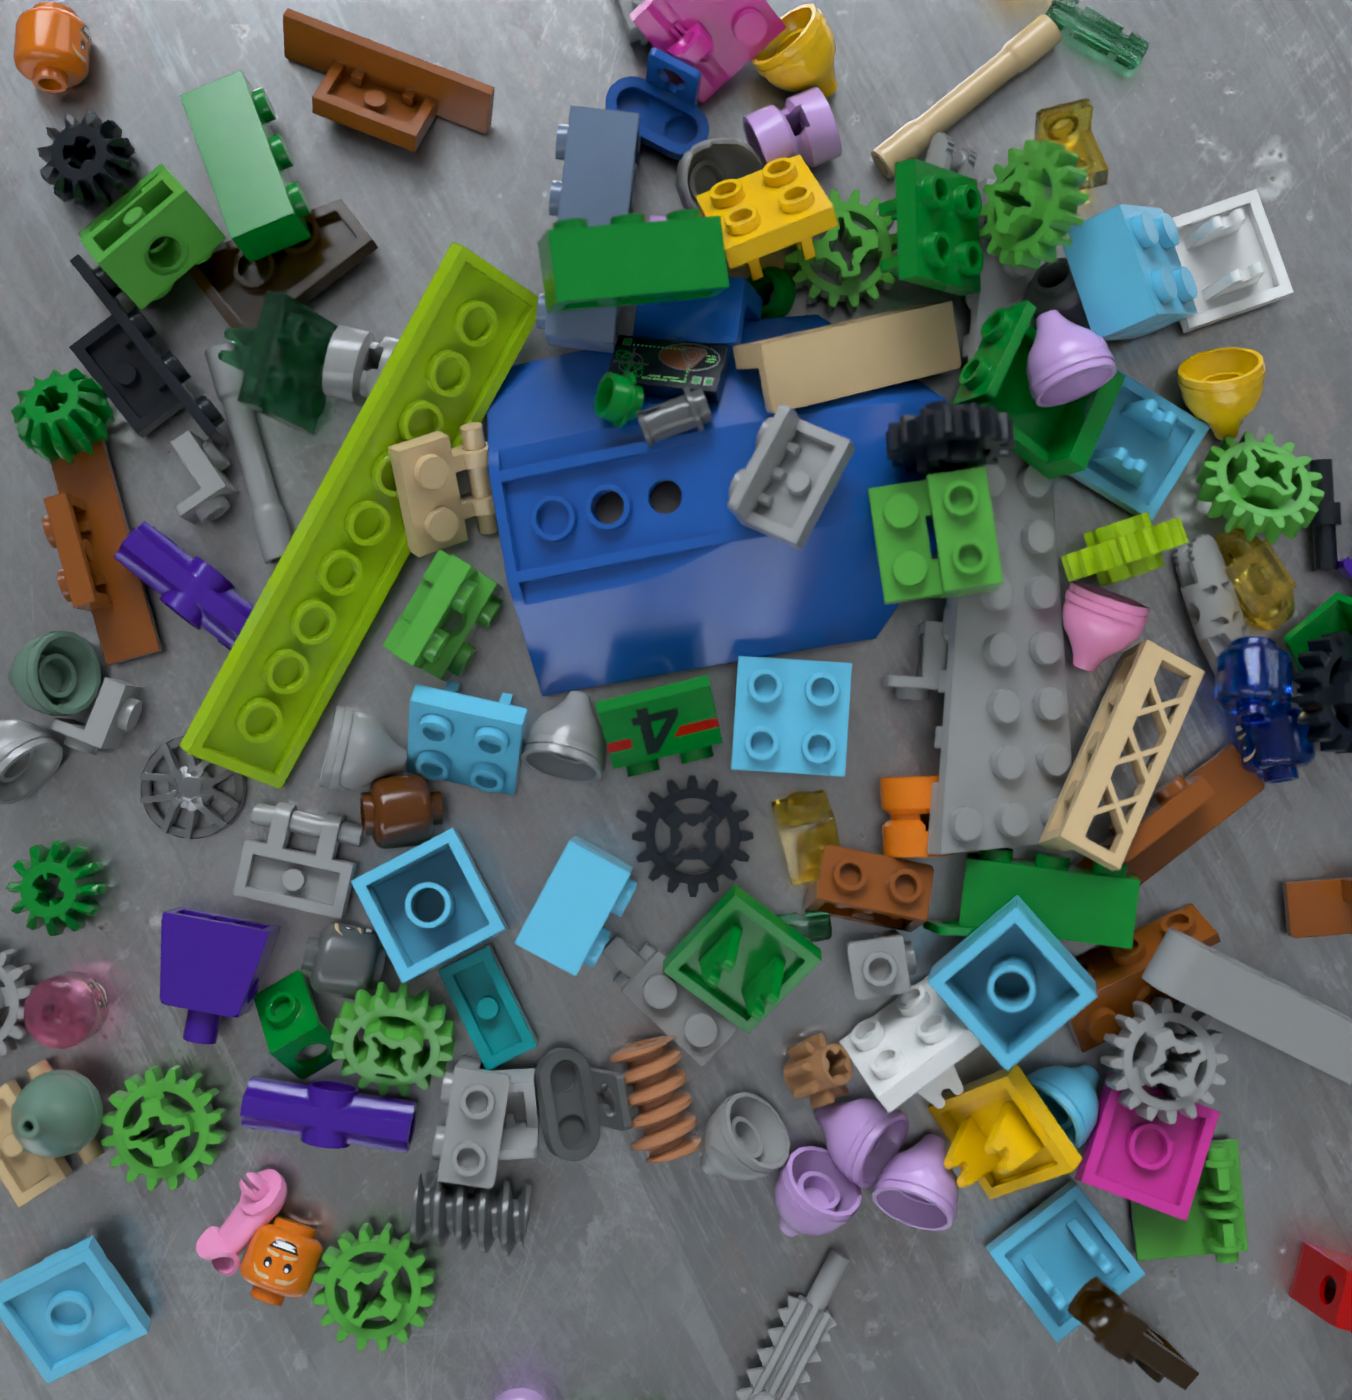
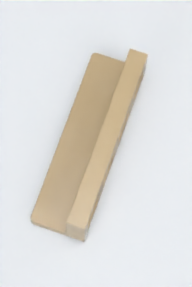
M952 301L913 305L732 346L736 369L759 368L765 406L768 413H776L782 403L797 409L955 370L961 366Z

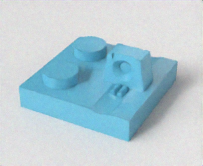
M93 1235L67 1249H61L45 1257L43 1261L0 1282V1319L47 1384L132 1342L149 1331L151 1319L114 1265L107 1259L103 1249Z

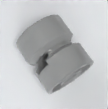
M342 324L339 325L332 335L325 356L322 374L323 393L326 396L356 403L362 397L368 398L399 339L387 336L378 343L375 342L373 334L369 331Z

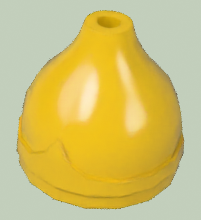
M803 4L780 18L787 28L751 61L757 72L762 77H766L775 87L785 91L802 92L815 86L821 90L827 99L838 88L834 70L836 52L834 35L822 12L814 4Z
M1224 347L1196 353L1185 359L1178 367V385L1185 405L1194 416L1210 426L1217 439L1223 440L1228 435L1232 438L1237 437L1244 419L1258 405L1263 395L1265 380L1263 356L1257 351L1247 348Z

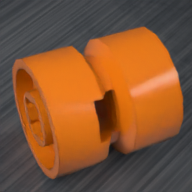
M939 775L880 778L881 809L889 813L890 820L882 825V851L884 856L936 857L955 855V853L927 854L932 782H939Z

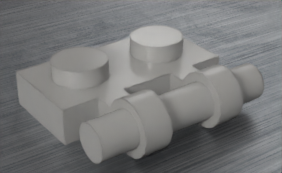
M281 801L276 806L256 802L251 815V823L270 827L267 843L250 839L244 841L232 895L337 919L345 918L352 889L351 880L354 879L357 863L336 859L340 843L361 847L364 839L362 825L346 822L344 815L328 812L323 817L297 811V805ZM291 833L319 838L316 854L287 848Z

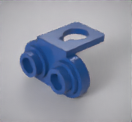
M653 47L648 55L646 79L628 76L617 80L609 88L606 95L605 109L639 113L641 143L672 159L681 160L684 153L691 150L692 145L708 140L709 123L703 111L697 107L702 73L675 57ZM662 68L678 74L685 83H680L679 86H676L669 82V76Z

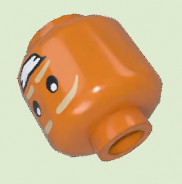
M41 2L34 5L33 8L23 12L16 22L13 58L17 70L25 78L31 80L36 88L49 93H61L67 87H73L82 83L89 72L91 46L89 28L77 17V14L71 8L55 2Z
M278 1215L274 1217L272 1223L258 1227L248 1244L239 1269L243 1279L253 1284L250 1296L276 1306H282L285 1296L291 1298L305 1296L310 1289L314 1274L323 1256L321 1243L314 1239L317 1230Z

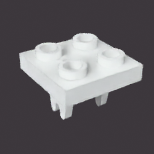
M1257 189L1172 218L1179 234V244L1175 246L1182 267L1185 266L1191 272L1197 286V297L1193 300L1198 313L1179 321L1183 333L1282 300L1294 293Z
M928 975L917 984L911 985V992L899 994L893 1002L871 1018L858 1023L850 1034L839 1041L888 1113L917 1092L936 1108H943L945 1100L941 1093L944 1089L949 1088L955 1095H960L964 1090L954 1064L982 1044L927 982Z

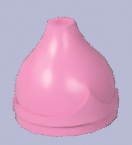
M1071 581L1065 594L1066 601L1063 606L1062 618L1063 627L1072 647L1073 665L1094 672L1107 658L1126 649L1131 643L1137 641L1148 620L1150 608L1120 594L1089 584Z

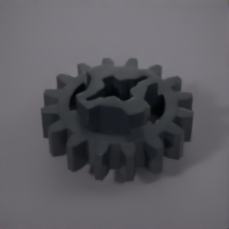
M945 401L927 404L925 408L919 409L920 415L900 416V422L890 423L886 432L887 460H892V466L906 465V471L912 472L917 470L918 474L924 477L932 474L977 468L983 464L995 465L998 463V458L1009 457L1011 455L1010 450L1015 449L1013 420H1009V414L1007 412L996 414L995 407L983 409L981 405L975 402L965 405L948 404Z
M1347 631L1321 634V638L1307 641L1309 652L1298 654L1297 659L1303 667L1302 672L1292 673L1291 679L1299 685L1296 694L1292 696V703L1298 704L1299 708L1302 707L1297 723L1298 725L1309 724L1307 740L1309 742H1320V751L1335 752V754L1352 753V634H1348Z
M689 775L687 788L681 790L670 779L667 781L669 795L662 798L653 791L648 795L651 803L655 806L652 812L646 810L637 811L636 817L642 822L647 823L646 830L633 832L632 840L645 842L647 849L641 851L636 856L638 862L652 860L655 866L648 876L651 881L660 878L663 874L669 877L667 892L673 894L680 883H685L688 885L690 897H696L699 884L706 882L709 889L716 893L719 891L717 877L724 874L727 878L735 881L738 876L731 864L734 860L748 862L750 858L744 850L739 848L740 842L753 839V832L740 829L739 823L749 816V812L747 809L732 810L730 806L737 797L734 791L725 794L722 798L716 795L718 781L712 779L707 784L705 790L698 788L695 775ZM687 798H698L711 802L701 812H683L674 804ZM709 816H712V819L706 824L707 828L702 833L706 844L700 849L692 844L686 849L682 848L674 855L673 853L679 848V843L683 838L679 827L685 822L694 827L699 822L703 823ZM725 817L730 828V842L726 853L716 845L715 828ZM659 818L670 828V844L661 854L657 849L655 841V829ZM684 860H703L710 867L708 870L697 873L683 872L675 868Z

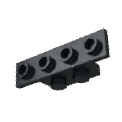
M79 254L69 260L112 314L69 348L94 380L101 385L105 394L134 431L143 438L185 407L204 433L219 447L227 443L229 440L218 428L225 421V418L205 394L196 399L185 386L184 382L190 379L191 375L170 350L164 355L160 354L150 341L158 333L136 306L127 312L116 298L123 290L99 265L93 269Z

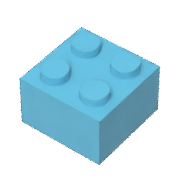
M1119 204L1085 220L1082 226H1072L1068 233L1072 238L1073 244L1070 248L1063 246L1090 329L1099 337L1102 336L1105 341L1138 339L1198 313L1193 300L1197 297L1195 280L1188 268L1182 267L1175 248L1179 244L1177 227L1170 215L1163 213L1162 208Z
M454 828L351 880L402 983L412 982L509 930L461 835Z
M575 835L569 840L514 943L574 976L577 975L583 963L593 968L611 934V931L603 928L610 912L621 917L636 889L637 882L629 878L634 866Z
M1018 895L933 965L927 981L1006 1071L1097 997L1095 980Z

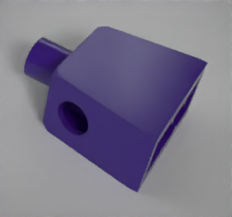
M181 907L163 912L161 920L160 1001L164 1005L188 1009L183 1032L184 1040L198 1044H216L221 1016L239 1018L250 1011L279 937L281 926Z

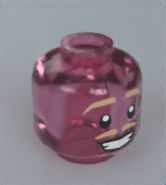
M68 971L44 979L31 990L25 1001L23 1017L27 1030L37 1042L49 1048L66 1049L89 1040L101 1030L108 1016L109 1002L105 989L97 979L83 972Z

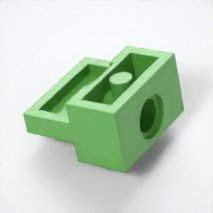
M162 163L78 233L82 239L80 240L97 264L141 310L150 302L164 297L171 290L176 280L194 265L201 264L209 259L216 247L227 238ZM165 237L164 242L159 247L149 250L150 245L156 239Z
M986 466L927 475L926 480L868 488L884 605L935 597L944 599L998 591L1003 584V576ZM926 518H929V521L933 520L938 554L936 559L931 557Z
M439 549L422 577L423 579L382 646L410 665L421 668L436 678L448 682L452 674L460 677L464 673L476 652V648L470 645L480 626L486 629L490 628L497 618L504 600L498 597L503 587L497 582L478 572L473 566L452 554L449 555ZM454 610L462 614L461 625L455 632L448 633L443 629Z

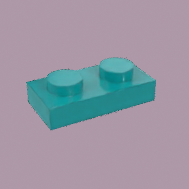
M491 944L457 959L438 970L486 1070H491L538 1046L539 1042Z

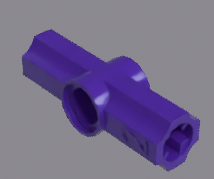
M144 521L121 543L119 550L114 555V559L160 594L161 597L159 599L178 616L197 630L203 628L216 638L221 645L231 650L254 606L233 591L235 589L234 585L212 566L197 556L194 558L190 557L171 539Z
M252 1076L248 1080L242 1099L240 1111L241 1127L301 1136L300 1141L320 1148L340 1149L347 1148L350 1144L407 1153L415 1131L417 1102L389 1096L359 1093V1088L342 1082L312 1081L308 1085Z

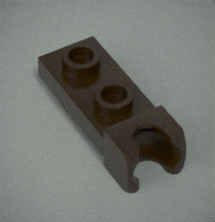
M1095 1276L1089 1280L1070 1302L1067 1311L1095 1335L1093 1340L1101 1348L1119 1360L1123 1359L1130 1365L1135 1362L1157 1383H1160L1165 1377L1183 1390H1186L1200 1374L1162 1334L1150 1327L1112 1286L1099 1277Z

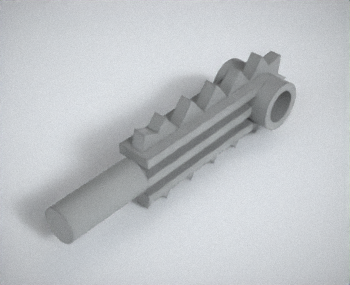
M831 1249L807 1297L805 1298L800 1294L798 1298L788 1296V1306L778 1309L784 1325L767 1329L773 1346L757 1349L763 1366L746 1370L752 1386L735 1390L739 1400H800L795 1385L811 1382L805 1365L821 1362L816 1344L832 1341L828 1331L835 1327L837 1322L831 1317L829 1310L826 1308L851 1261L850 1258L835 1249Z

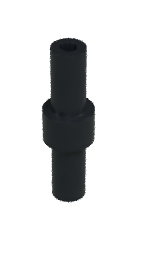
M1332 459L1312 460L1309 464L1310 472L1321 473L1322 479L1317 488L1324 491V497L1318 505L1319 510L1307 527L1313 528L1315 571L1338 570L1336 526H1341L1342 521L1341 503L1334 500Z

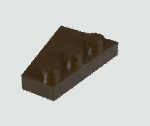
M341 199L312 209V213L304 216L311 238L251 263L233 240L225 242L227 248L214 252L205 262L194 265L188 270L195 282L247 348L378 249L372 237Z

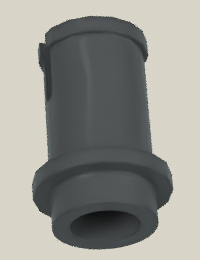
M689 387L684 388L685 395L636 412L649 447L655 445L654 443L698 427L699 432L704 431L703 425L714 421L702 388L690 392Z

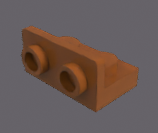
M828 844L822 849L818 879L807 889L804 911L912 932L928 920L934 868L929 864Z

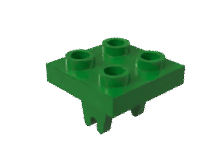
M916 158L895 163L896 198L879 203L878 211L880 217L891 216V220L897 221L898 255L880 260V272H893V276H899L901 281L960 296L980 293V273L983 270L984 257L979 245V215L982 210V199L978 190L977 180Z
M735 884L663 960L662 971L749 1035L822 961L819 947Z

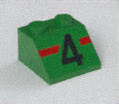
M708 675L595 702L613 769L625 767L628 777L660 770L658 758L678 753L682 764L713 757L712 745L723 743Z

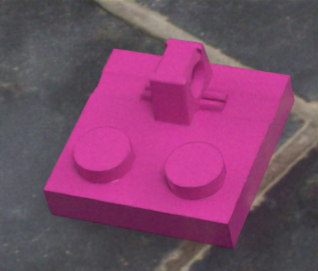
M644 0L629 14L633 23L655 48L694 67L702 73L698 98L702 104L787 28L766 0Z
M1109 1071L1107 1078L1115 1072ZM1105 1083L1099 1100L1097 1123L1086 1140L1081 1156L1083 1159L1078 1165L1074 1179L1187 1221L1220 1112L1194 1103L1197 1111V1117L1194 1119L1181 1115L1177 1110L1175 1124H1168L1159 1120L1157 1115L1150 1121L1136 1115V1107L1131 1110L1122 1106L1117 1100L1123 1090H1114ZM1148 1085L1142 1086L1143 1090L1149 1095L1165 1096L1164 1091Z

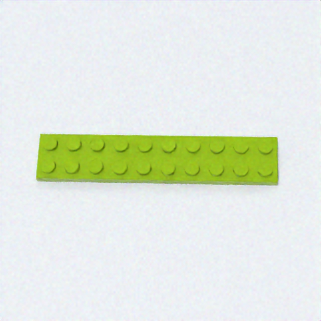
M454 242L449 246L179 744L187 754L282 789L410 554L388 447L435 431L449 435L451 449L463 445L460 426L471 422H482L536 323L539 297L465 246Z

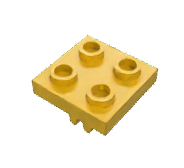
M800 154L791 158L775 159L767 163L762 170L739 179L720 181L709 191L695 196L702 217H721L725 257L729 268L732 269L744 264L746 270H749L752 281L763 278L759 262L760 257L796 243L798 250L801 249L804 260H808L816 256L812 236L838 226L834 206Z
M1015 1064L1008 1071L1002 1069L963 1085L964 1090L960 1095H955L951 1090L941 1094L945 1100V1106L941 1109L936 1108L931 1103L927 1107L951 1142V1146L944 1159L946 1169L959 1166L961 1174L957 1178V1185L960 1188H965L978 1181L990 1200L1073 1172L1083 1159L1018 1064Z

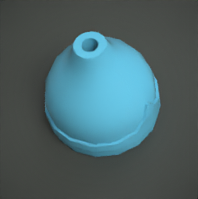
M1086 1064L1074 1068L1053 1065L1040 1068L1027 1075V1079L1076 1149L1080 1148L1088 1139L1097 1123L1099 1101L1096 1091L1099 1082L1097 1071Z

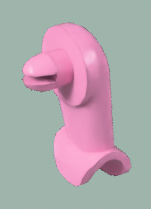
M266 1169L258 1173H246L245 1175L249 1181L247 1182L243 1178L239 1181L242 1191L239 1203L221 1227L210 1226L197 1240V1254L206 1261L211 1260L214 1268L224 1276L235 1274L240 1265L238 1255L250 1243L257 1228L269 1224L285 1204L288 1190L286 1180L275 1169Z

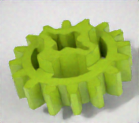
M1145 512L1083 533L1087 548L1061 556V560L1069 582L1096 574L1100 587L1166 566L1161 552L1186 544L1188 539L1181 517L1153 526L1149 513Z

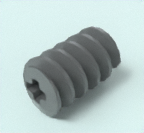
M438 1172L430 1186L424 1187L422 1174L420 1173L410 1220V1234L413 1243L421 1244L429 1229H432L434 1245L437 1247H443L452 1232H454L456 1245L459 1250H466L474 1235H477L479 1251L481 1253H488L496 1238H499L502 1255L510 1257L518 1241H521L524 1247L531 1206L532 1185L526 1184L518 1199H513L508 1181H503L496 1196H490V1191L487 1188L476 1187L474 1193H468L467 1185L454 1184L451 1190H446L445 1182L437 1181Z

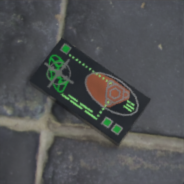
M619 335L608 372L623 375L625 371L633 372L637 380L636 385L642 387L644 396L674 399L685 395L684 388L689 387L690 392L702 388L707 403L719 404L731 356L729 345Z

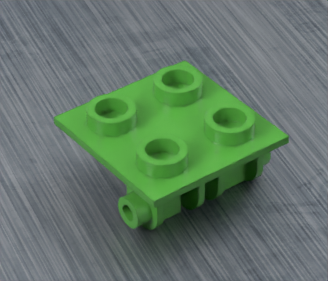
M1237 1139L1211 1141L1187 1221L1131 1201L1137 1261L1215 1254L1217 1262L1235 1263L1239 1261L1238 1252L1248 1251Z

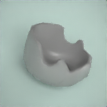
M714 138L692 145L691 150L684 153L677 168L675 186L683 208L699 209L695 196L709 191L720 181L739 179L762 170L764 164L761 156L747 142L739 138Z

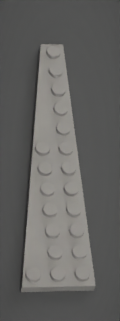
M986 178L977 183L982 206L989 202V196L982 191L984 185H993L997 179ZM979 215L980 231L988 223L987 217ZM980 234L979 245L984 257V266L980 273L981 292L966 295V304L971 309L970 334L963 336L962 358L968 359V362L974 357L983 338L980 332L986 319L999 308L1005 309L1025 301L1028 284L1037 271L1026 267L1021 269L1000 263V257L988 254L986 251L991 240L980 237ZM1032 316V319L1029 324L1033 328L1037 329L1036 319L1034 316ZM1012 451L1009 457L998 458V463L995 465L983 464L978 466H986L1003 584L998 591L947 598V604L944 608L942 635L948 642L947 669L940 670L938 693H944L945 698L943 726H936L934 748L941 749L939 782H932L927 854H949L1039 845L1040 837L1072 768L1052 479H1047Z

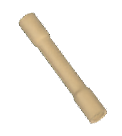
M1040 15L1009 40L998 54L916 120L906 123L871 152V156L878 169L887 178L891 179L895 176V163L917 158L929 148L934 134L936 135L937 132L944 133L1014 75L1025 71L1060 43L1062 37L1055 22L1047 15Z

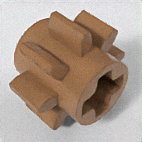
M820 1033L803 1039L802 1043L788 1047L787 1052L791 1058L784 1066V1080L795 1099L810 1096L811 1106L813 1109L834 1103L835 1098L848 1095L849 1090L845 1084L852 1077L853 1067L849 1054L840 1043L826 1045L824 1034Z

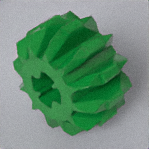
M54 368L49 378L44 380L33 376L34 386L32 389L17 392L20 404L15 406L11 413L14 417V423L17 425L18 437L27 449H32L35 454L38 453L41 458H44L50 464L61 458L72 465L78 453L84 451L93 455L92 445L95 442L109 440L106 427L115 422V419L112 415L113 411L109 406L110 404L107 401L108 396L99 383H95L93 378H88L77 368L66 374Z
M56 840L52 842L49 849L43 844L31 847L29 849L30 860H17L12 865L15 871L22 877V880L9 882L6 889L12 893H20L22 900L16 902L10 911L15 914L30 911L26 928L36 930L45 925L48 935L57 936L63 934L66 926L73 932L85 928V915L95 916L100 914L102 907L92 896L107 893L109 887L103 882L94 883L93 876L100 873L104 869V865L101 862L85 865L89 848L77 846L70 851L66 840ZM60 877L61 881L58 888L65 894L63 897L56 898L55 894L58 888L52 883V879Z

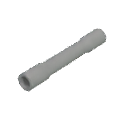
M235 343L219 344L208 348L205 351V356L217 398L224 408L253 509L252 519L265 564L278 563L292 538L285 510L279 502L249 397L250 388L238 346Z

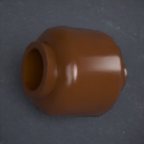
M420 774L384 776L376 779L371 783L369 792L360 793V815L364 837L372 836L375 844L381 849L414 847L430 840L433 833V825L443 824V802L440 791L430 792L428 782Z

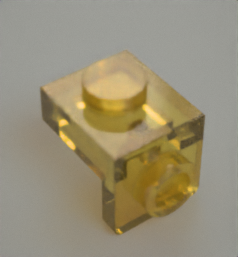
M1088 98L1040 109L1036 113L1035 141L1042 142L1045 139L1066 146V151L1075 153L1080 157L1075 168L1087 171L1088 177L1078 186L1079 191L1107 185L1109 172L1107 163L1091 131L1093 106Z
M800 791L789 795L787 798L773 801L772 809L779 829L791 885L818 879L822 849L828 844L840 846L835 817L825 791Z

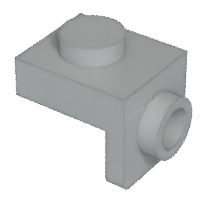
M188 430L170 443L201 489L177 504L174 508L181 518L191 523H196L200 520L204 524L223 515L230 508L228 501L238 495L239 492L224 471L231 464L222 449L210 438L204 441Z
M925 621L918 625L916 677L898 675L883 677V688L896 689V699L929 701L930 691H938L940 670L947 669L948 642L942 635L943 622Z
M105 678L87 724L73 719L54 718L50 729L67 735L63 744L84 753L96 755L99 748L119 749L125 731L130 732L140 717L142 701L138 700L142 687L121 679Z
M896 929L873 932L874 939L854 941L847 944L846 949L852 989L856 999L862 1000L911 992L909 975L917 973L912 942H904L903 935Z
M535 1068L490 1070L508 1073L511 1076L499 1160L516 1161L537 1157L540 1115L535 1086Z

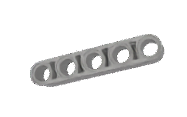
M1168 928L1141 976L1143 980L1165 994L1352 1085V1017L1174 928Z

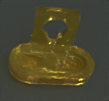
M1236 527L1230 533L1223 530L1213 539L1217 540L1216 543L1226 565L1225 573L1235 588L1244 618L1253 626L1263 630H1274L1281 627L1294 614L1296 605L1293 589L1297 585L1266 539L1261 541L1255 535L1252 542L1245 539V529Z

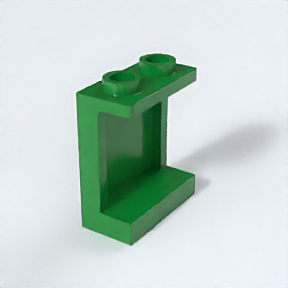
M1025 300L1005 309L999 308L986 319L980 332L983 338L974 357L964 366L960 373L959 383L961 385L952 404L965 405L975 402L981 405L983 409L995 407L996 414L1007 412L1009 420H1013L1015 449H1011V451L1047 479H1052L1086 469L1125 376L1117 370L1110 381L1084 397L1059 406H1037L1035 399L1031 396L1030 384L1026 374L1027 357L1036 335V329L1029 323L1036 307L1028 300Z

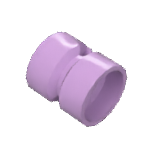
M814 86L788 97L782 110H779L774 105H769L743 116V129L747 143L761 156L764 166L775 159L791 158L800 154L804 162L813 168L841 156L842 146L839 131L830 106L818 87Z

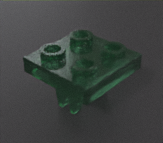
M267 290L257 328L226 329L224 337L236 345L232 351L221 350L218 354L220 361L245 372L237 401L288 427L314 434L318 417L323 413L326 404V395L323 393L322 388L325 356L332 335L338 326L288 294Z

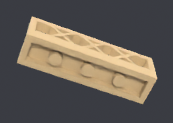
M1148 639L1123 652L1038 844L1056 854L1075 850L1111 871L1121 868L1205 671ZM1160 666L1184 679L1176 698L1165 702L1161 701L1154 682ZM1146 699L1149 707L1142 708ZM1171 707L1167 717L1164 709ZM1151 713L1159 737L1155 747L1140 751L1132 728L1137 717ZM1125 747L1128 756L1120 758L1121 753ZM1150 756L1147 765H1145L1143 757ZM1130 762L1138 786L1133 797L1119 801L1111 776L1116 766ZM1103 796L1106 805L1098 808ZM1129 805L1124 816L1121 807ZM1107 811L1116 832L1110 850L1085 838L1093 817Z

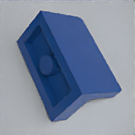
M745 277L728 278L729 287L714 298L637 305L633 336L729 345V347L741 344L744 321H760L763 299Z

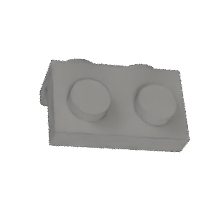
M782 403L774 417L766 419L762 424L756 438V450L746 469L739 470L734 476L728 492L729 501L727 507L742 525L801 551L855 451V447L851 440L801 420L792 407Z
M462 1056L454 1067V1071L446 1070L440 1103L449 1106L446 1125H438L436 1129L432 1159L440 1160L437 1181L490 1189L496 1181L511 1076L508 1073L483 1070V1063L480 1058Z

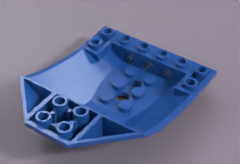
M818 314L760 319V321H744L741 344L832 323ZM729 347L731 359L719 404L708 403L714 421L704 424V431L699 432L698 427L654 443L655 445L650 447L647 444L638 417L634 420L628 419L623 427L616 428L613 427V423L607 419L597 417L595 413L594 401L596 390L600 380L608 372L613 353L581 350L513 365L487 411L488 468L507 583L542 696L738 662V656L767 657L876 639L901 603L884 605L868 488L926 480V477L919 475L917 470L912 472L906 471V465L892 466V460H887L886 432L890 423L900 422V416L920 415L919 409L925 408V405L939 401L947 403V400L914 379L794 409L801 420L849 439L855 447V451L803 549L800 551L742 525L727 507L729 501L728 492L734 476L739 470L746 469L756 450V438L762 424L766 419L773 418L775 413H768L766 410L759 368L736 369L732 347ZM644 396L641 410L649 409L672 399ZM663 481L675 482L682 493L679 507L668 514L658 513L653 508L650 499L653 488ZM608 492H617L623 499L624 511L621 517L614 523L604 524L596 514L597 502L602 495ZM926 518L931 557L933 558L937 552L933 520L929 521V518Z

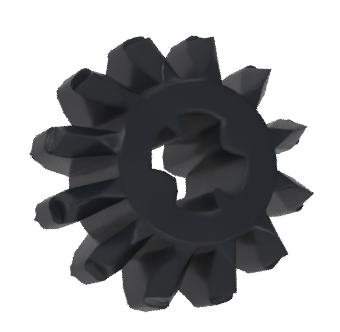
M87 111L81 123H79L73 115L65 114L64 130L59 132L56 128L46 127L47 135L53 140V144L37 148L39 156L47 163L40 170L41 176L49 185H54V194L63 202H70L74 199V203L80 209L89 211L96 199L104 208H109L112 205L110 193L116 190L119 194L125 195L129 191L128 186L122 181L123 177L138 175L137 166L129 160L136 153L134 145L128 138H122V129L113 120L108 119L102 123V120L96 113Z

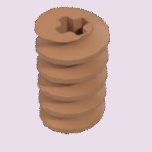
M664 1035L634 1042L609 1056L610 1062L626 1063L628 1065V1070L622 1073L625 1085H632L634 1090L627 1095L629 1107H638L639 1112L631 1118V1129H643L644 1133L642 1137L630 1143V1147L633 1151H648L649 1157L646 1159V1162L649 1163L674 1160L689 1155L702 1147L701 1137L694 1133H688L697 1125L695 1114L682 1111L692 1103L691 1094L685 1090H677L678 1087L686 1082V1073L679 1068H670L682 1058L680 1049L664 1046L676 1037L674 1035Z

